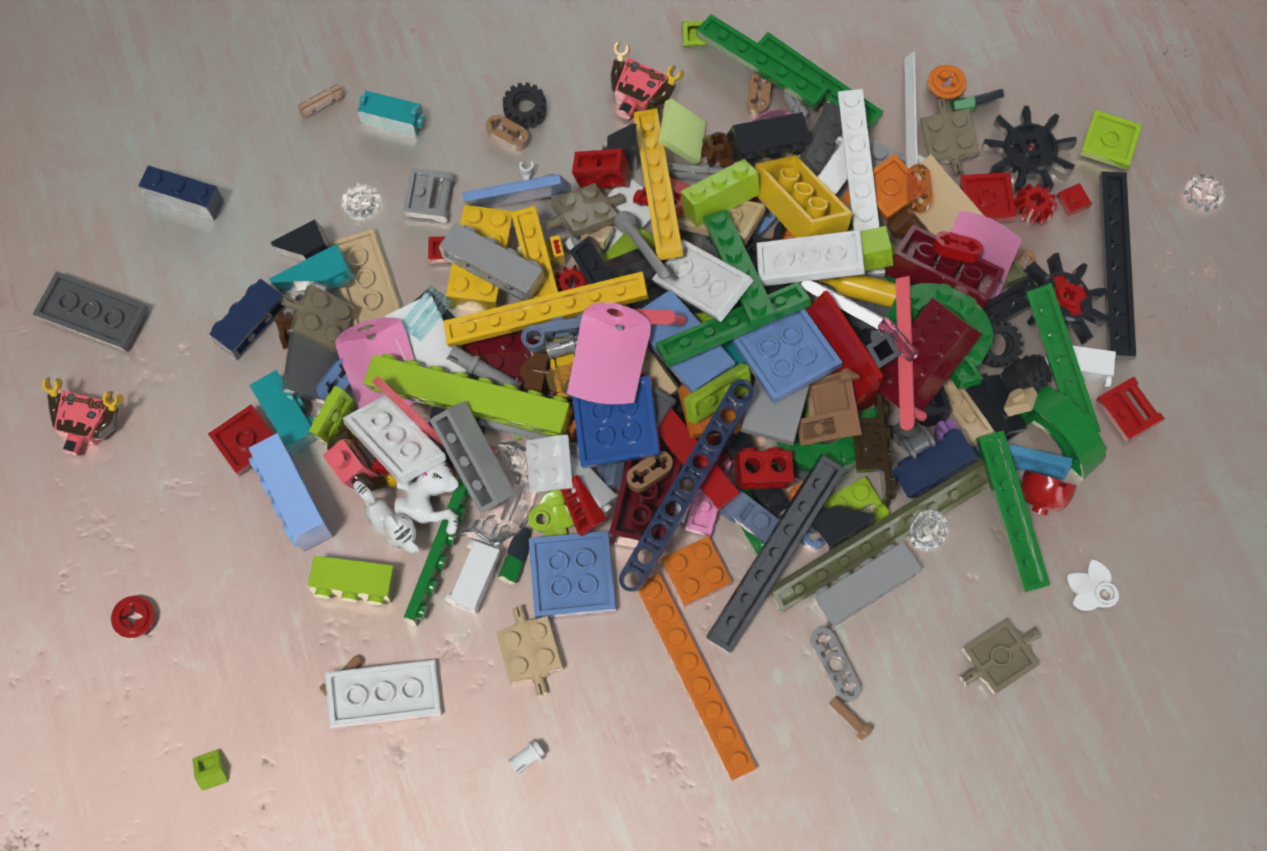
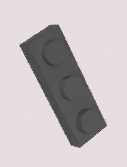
M833 102L825 104L810 135L811 140L804 147L800 156V160L815 175L822 172L835 145V140L842 130L840 111Z

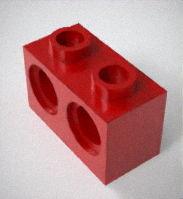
M622 148L575 152L572 174L580 188L594 183L598 188L628 186L630 164Z
M781 447L768 448L767 451L745 448L733 459L736 488L739 490L788 488L794 482L791 450L783 451ZM771 462L779 464L781 472L774 471L771 467ZM745 463L752 464L756 469V473L747 471Z

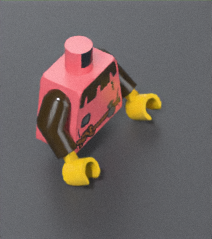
M617 42L614 46L617 58H614L610 75L611 89L615 93V101L620 104L617 113L624 119H630L634 111L649 110L665 105V101L670 99L676 88L675 82L684 78L683 70H680L678 75L674 77L675 65H671L667 69V75L630 58H627L625 61L624 56L630 53V46L627 44L625 52L620 53V42Z
M49 377L43 380V389L50 393L47 395L52 426L57 434L66 439L62 449L63 452L77 456L82 443L96 446L100 440L115 430L119 413L117 405L122 404L124 401V397L121 394L116 395L114 400L112 398L113 391L106 392L102 400L63 390L60 394L58 390L63 386L60 378L54 380L55 387L51 386Z
M349 428L344 429L328 440V451L323 457L344 485L353 489V484L356 481H361L371 492L386 488L387 485L397 488V480L393 476L387 475L384 477L373 471V464L356 441L353 440V438H358Z

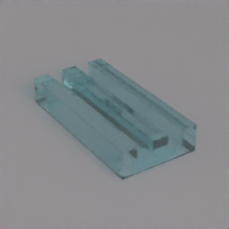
M430 286L402 321L403 329L421 342L452 304V301L433 286ZM433 295H436L435 299L428 306V308H426L425 311L421 314L420 318L416 321L412 328L409 327L410 323L414 320V318L418 315V313L422 310V308L426 305L430 298ZM442 300L443 302L439 305V307L435 310L432 316L428 319V321L417 333V330L421 327V325L425 322L428 316L432 313V311L437 307V305Z

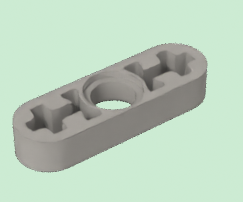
M825 627L816 629L811 635L810 646L835 695L844 703L855 701L861 692V686L834 633ZM820 634L823 638H829L827 642L829 651L833 648L836 650V652L827 654L825 658L821 655L826 652L822 644L817 645L816 643ZM838 658L843 664L842 670L840 672L830 671L827 666L829 659ZM847 672L849 676H846L844 680L847 686L853 685L852 696H849L848 693L842 694L841 690L844 685L841 679L838 682H835L834 679L840 678Z

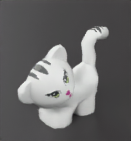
M444 461L417 476L416 481L412 479L403 485L397 481V488L405 490L404 493L407 496L396 499L395 513L407 515L413 521L423 524L440 522L446 519L448 520L446 532L449 535H453L458 528V515L451 509L434 512L430 503L431 496L441 495L444 492H453L459 486L458 480L453 476V472L447 462Z
M356 481L353 484V489L366 502L365 515L369 519L370 524L382 533L391 546L398 549L404 548L409 553L419 552V548L415 544L416 528L412 519L404 514H396L384 498H375L374 494L361 481Z

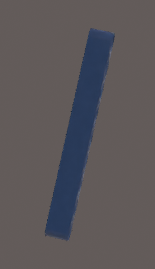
M738 379L730 385L622 569L619 583L625 591L636 593L646 583L749 407L754 393L753 386L749 381ZM739 387L746 388L749 392L748 397L745 399L736 398L734 395L735 389ZM725 410H730L735 414V419L732 422L726 423L721 420L720 414ZM709 434H719L722 438L721 443L717 446L708 444L706 439ZM698 456H703L708 460V465L704 469H697L693 465V460ZM685 479H689L695 484L694 489L689 493L682 492L679 488L680 483ZM673 502L678 503L681 507L680 513L676 516H669L665 511L666 506ZM656 526H663L667 529V535L664 539L656 540L652 537V530ZM644 549L653 552V559L647 564H643L638 560L640 551ZM629 573H636L639 576V583L635 587H627L624 583L625 576Z

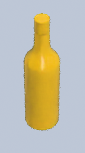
M863 274L818 280L819 282L829 284L842 296L891 308L896 298V283Z

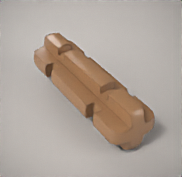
M338 84L333 85L329 88V91L324 90L309 98V102L304 101L298 105L299 111L304 117L313 114V110L318 111L333 103V99L337 101L344 96L342 88Z

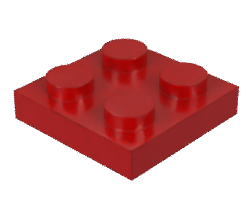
M1010 172L960 175V188L985 217L997 222L1015 221L1017 216Z
M252 404L208 433L238 476L252 467L249 458L252 457L249 447L274 435Z

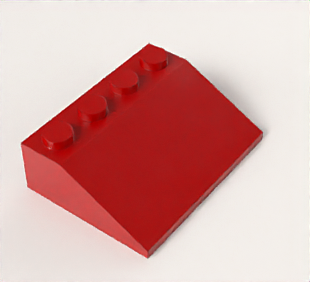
M825 290L806 312L842 361V367L828 375L841 372L846 368L859 374L860 379L852 381L857 412L873 405L876 393L883 379V374L828 290Z

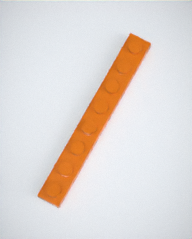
M658 573L648 578L642 589L638 591V594L732 782L757 768L660 574Z

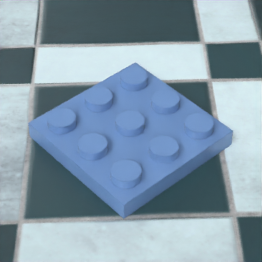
M805 309L732 339V344L749 366V369L773 404L842 367V361Z
M608 531L590 532L582 537L579 534L529 538L535 619L545 616L550 618L616 611Z

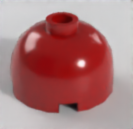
M1028 470L1024 471L1021 481L1025 502L1033 506L1032 511L1046 516L1048 511L1058 512L1065 509L1070 504L1077 487Z

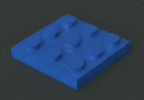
M650 376L639 378L634 403L600 404L572 396L582 468L661 455Z

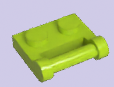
M866 477L829 496L821 507L829 509L833 506L862 511L871 505L875 510L871 512L875 518L874 523L890 515L889 510L881 502Z

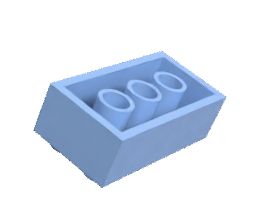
M278 433L249 447L252 454L249 461L254 471L259 475L260 483L265 493L269 495L276 515L285 524L282 527L294 546L300 545L303 551L306 552L333 538L300 471Z

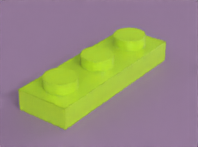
M740 363L684 397L687 420L696 424L714 413L734 381L744 379L752 384L749 366ZM739 387L735 389L734 395L738 398L748 392V390Z

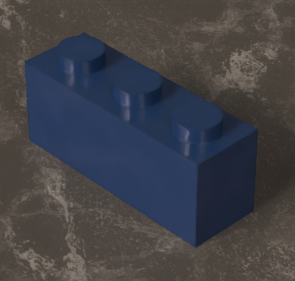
M149 165L138 185L148 201L213 221L224 200L215 185Z
M260 278L256 283L248 287L246 294L239 302H235L230 307L229 313L213 325L209 335L216 345L238 361L273 323L275 318L278 317V311H284L287 307L281 304L284 296Z
M956 428L949 430L942 435L943 439L936 443V447L927 448L919 453L915 460L908 456L897 463L898 467L892 471L908 498L916 499L982 459L966 431L962 429L956 430Z

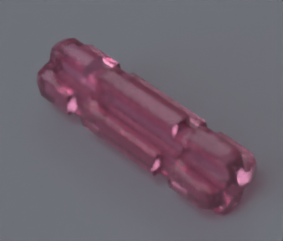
M886 317L878 323V329L887 331L905 360L911 362L918 357L919 351L889 318Z

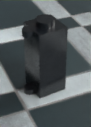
M852 327L878 368H881L900 355L898 348L887 331L867 327L860 330L858 327Z
M982 374L983 379L980 385L968 387L966 391L995 432L1004 431L1006 440L1010 441L1026 430L1027 427L1020 414L1009 417L1006 414L1004 406L1009 392L1000 375L988 376L987 374Z

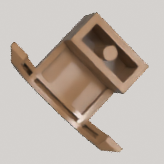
M846 368L841 372L824 376L809 384L806 397L810 417L800 419L798 425L801 446L862 435L852 381L860 379L859 374Z

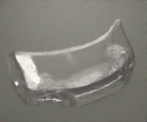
M516 440L497 443L495 446L497 460L515 495L486 510L474 523L459 529L458 535L489 545H498L510 537H515L528 523V515L536 505L538 492L530 493L526 448Z

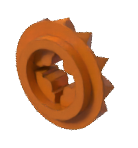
M940 65L930 72L927 83L929 85V92H933L936 98L941 97L947 101L952 98L957 99L959 95L964 93L967 80L959 68L952 65ZM952 78L951 84L942 88L943 82Z

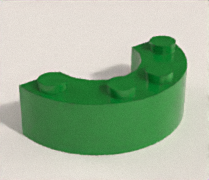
M921 283L910 286L911 324L933 297L982 334L964 357V360L979 367L991 347L993 329L988 316L977 304L976 300L947 284ZM895 298L886 319L897 325Z
M1048 386L1042 387V390L1037 392L1038 396L1032 411L1020 413L1025 425H1035L1044 430L1057 443L1062 451V455L1072 458L1070 470L1083 481L1104 462L1107 447L1093 425L1094 419L1085 411L1082 412L1075 405V401L1069 394H1061Z
M875 408L859 411V419L875 418ZM797 429L793 446L771 440L773 447H781L783 451L791 450L793 469L810 471L820 454L825 455L845 468L842 475L856 468L853 437L843 438L832 444L817 443L801 446Z

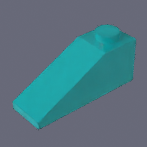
M335 244L269 279L279 291H305L310 284L322 290L341 288L356 277L345 253Z

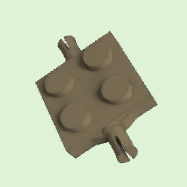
M939 99L936 101L938 114L922 117L920 124L928 156L931 154L938 163L951 164L953 176L957 177L958 174L959 176L964 174L961 161L966 158L979 156L980 150L969 109L954 112L948 111L946 99H942V102Z
M594 183L551 198V207L557 216L544 220L547 230L561 225L570 232L573 238L615 224L614 220L617 212L613 206L624 203V197L621 193L606 197Z
M313 284L307 286L303 297L299 301L286 294L281 304L294 310V321L290 331L334 354L337 353L335 340L343 331L350 328V320L355 306Z
M1008 619L1001 622L961 649L972 668L962 676H959L961 682L971 676L963 682L964 686H968L979 678L986 684L994 696L1040 665L1032 654L1029 644L1041 638V633L1039 632L1032 636L1038 631L1034 627L1022 636L1013 628Z

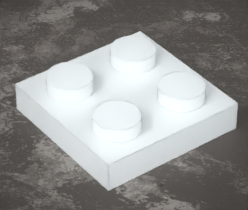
M568 435L526 440L530 493L573 488Z

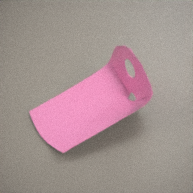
M960 210L951 233L978 240L983 246L980 257L1005 269L1001 276L1004 284L1022 239L993 219ZM1000 281L989 300L998 296L1002 290L1003 285Z
M595 303L587 307L583 312L567 394L600 404L634 403L650 337V321L634 309L618 303ZM617 309L623 313V316L610 315L607 310ZM616 325H622L625 329L618 331Z
M398 318L365 320L346 329L335 340L340 359L343 358L342 365L359 409L385 395L370 391L363 384L373 354L382 356L383 353L390 354L402 362H406L405 359L415 361L406 330ZM370 324L373 325V327L368 330L358 331V329L362 326ZM376 334L373 340L367 339L368 335ZM403 399L409 406L417 403Z

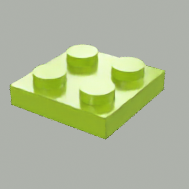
M1095 110L1080 155L1127 170L1133 157L1142 124Z

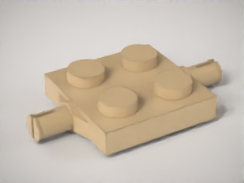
M518 606V609L514 607L512 611L516 624L511 628L496 632L511 685L524 681L533 682L537 697L543 696L542 693L544 695L548 694L544 678L552 672L564 669L548 616L527 620L523 606Z

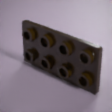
M876 393L874 402L876 417L859 419L862 435L853 436L856 473L879 471L882 503L889 508L890 500H894L896 481L895 476H890L892 474L891 467H893L892 451H887L889 450V441H891L890 426H885L887 423L886 416H888L887 401H882V393Z

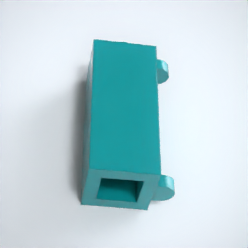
M366 90L364 95L360 96L358 114L363 124L415 137L418 134L419 128L422 129L424 127L426 116L423 114L421 104Z

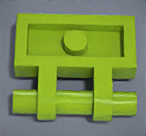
M334 386L331 393L327 395L318 416L314 418L309 432L318 440L324 442L323 445L327 447L328 440L344 429L343 417L351 414L357 403L343 389Z

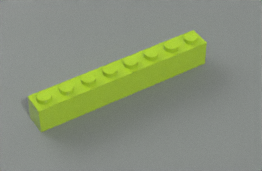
M385 353L382 356L372 355L363 382L370 391L384 394L372 382L373 379L379 376L402 399L434 407L449 409L465 401L474 417L551 437L566 435L573 414V409L568 400L562 397L553 396L550 399L543 397V394L538 391L528 390L526 393L518 391L516 386L510 384H503L502 387L494 385L493 381L486 378L474 380L462 372L455 371L454 374H450L438 366L431 365L430 368L422 367L417 361L407 359L406 362L398 361L395 356Z

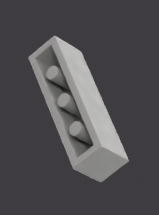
M455 222L439 245L442 258L522 301L532 299L545 280L540 264L534 260L527 261L521 258L511 248L506 250L499 246L491 237L486 236L484 238L478 235L468 225L462 226Z
M465 401L429 419L480 513L515 495L510 482Z
M904 542L897 546L894 543L890 544L881 551L882 555L874 560L873 557L866 559L859 565L861 569L853 574L847 571L837 578V584L832 587L825 585L814 593L816 597H814L812 605L828 629L831 630L919 574L922 567Z

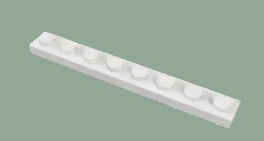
M863 89L838 91L851 212L853 213V231L878 228L879 219ZM885 269L864 271L865 274H863L875 278L885 277Z

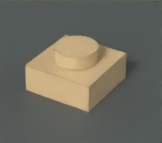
M607 226L582 235L581 241L588 236L593 237L598 247L604 250L613 236V226Z
M1034 387L1019 388L1009 393L1004 406L1008 417L1032 411L1038 396Z

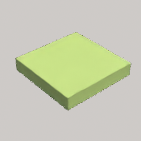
M670 98L665 101L659 143L695 165L700 162L706 121Z

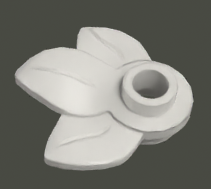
M1092 559L1088 565L1087 573H1071L1067 575L1069 588L1077 594L1072 602V605L1082 611H1092L1097 607L1110 608L1117 603L1119 592L1116 586L1111 583V573L1099 561ZM1100 592H1106L1108 599L1101 598Z

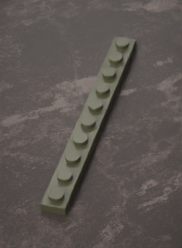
M982 459L775 583L769 591L777 609L781 613L814 594L821 587L837 580L842 574L855 569L866 559L878 555L890 544H896L990 487Z

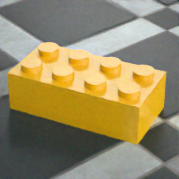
M797 155L755 165L754 169L758 172L760 195L757 197L795 238L847 232L853 213Z
M464 205L460 225L472 227L478 235L484 238L486 236L491 237L499 246L506 250L512 246L515 230L511 214L513 211ZM452 263L446 291L449 308L481 312L500 307L503 290Z

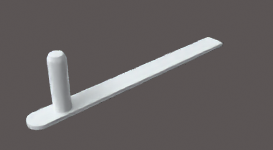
M912 52L904 58L906 165L914 174L918 165L926 158L917 154L915 52Z

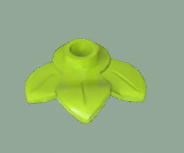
M560 490L546 493L542 497L540 505L533 507L528 515L530 526L536 531L543 532L546 537L568 535L566 528L574 525L568 508L564 505L565 501ZM544 514L546 521L544 523L537 522V515Z

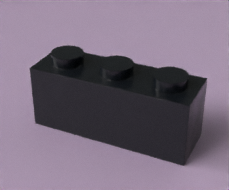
M803 112L736 124L727 133L734 162L745 159L750 163L757 160L758 157L774 158L788 151L790 154L799 153L804 150V147L811 140Z

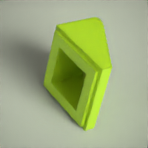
M704 21L682 22L683 46L707 45L706 41L696 36V30Z
M219 749L192 758L194 778L202 791L228 781Z

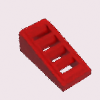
M576 475L572 478V485L576 492L572 493L570 489H562L560 491L574 526L580 537H582L607 520V518L580 477Z

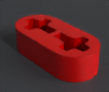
M947 231L939 232L932 245L933 250L937 254L966 263L977 262L983 251V246L978 240Z

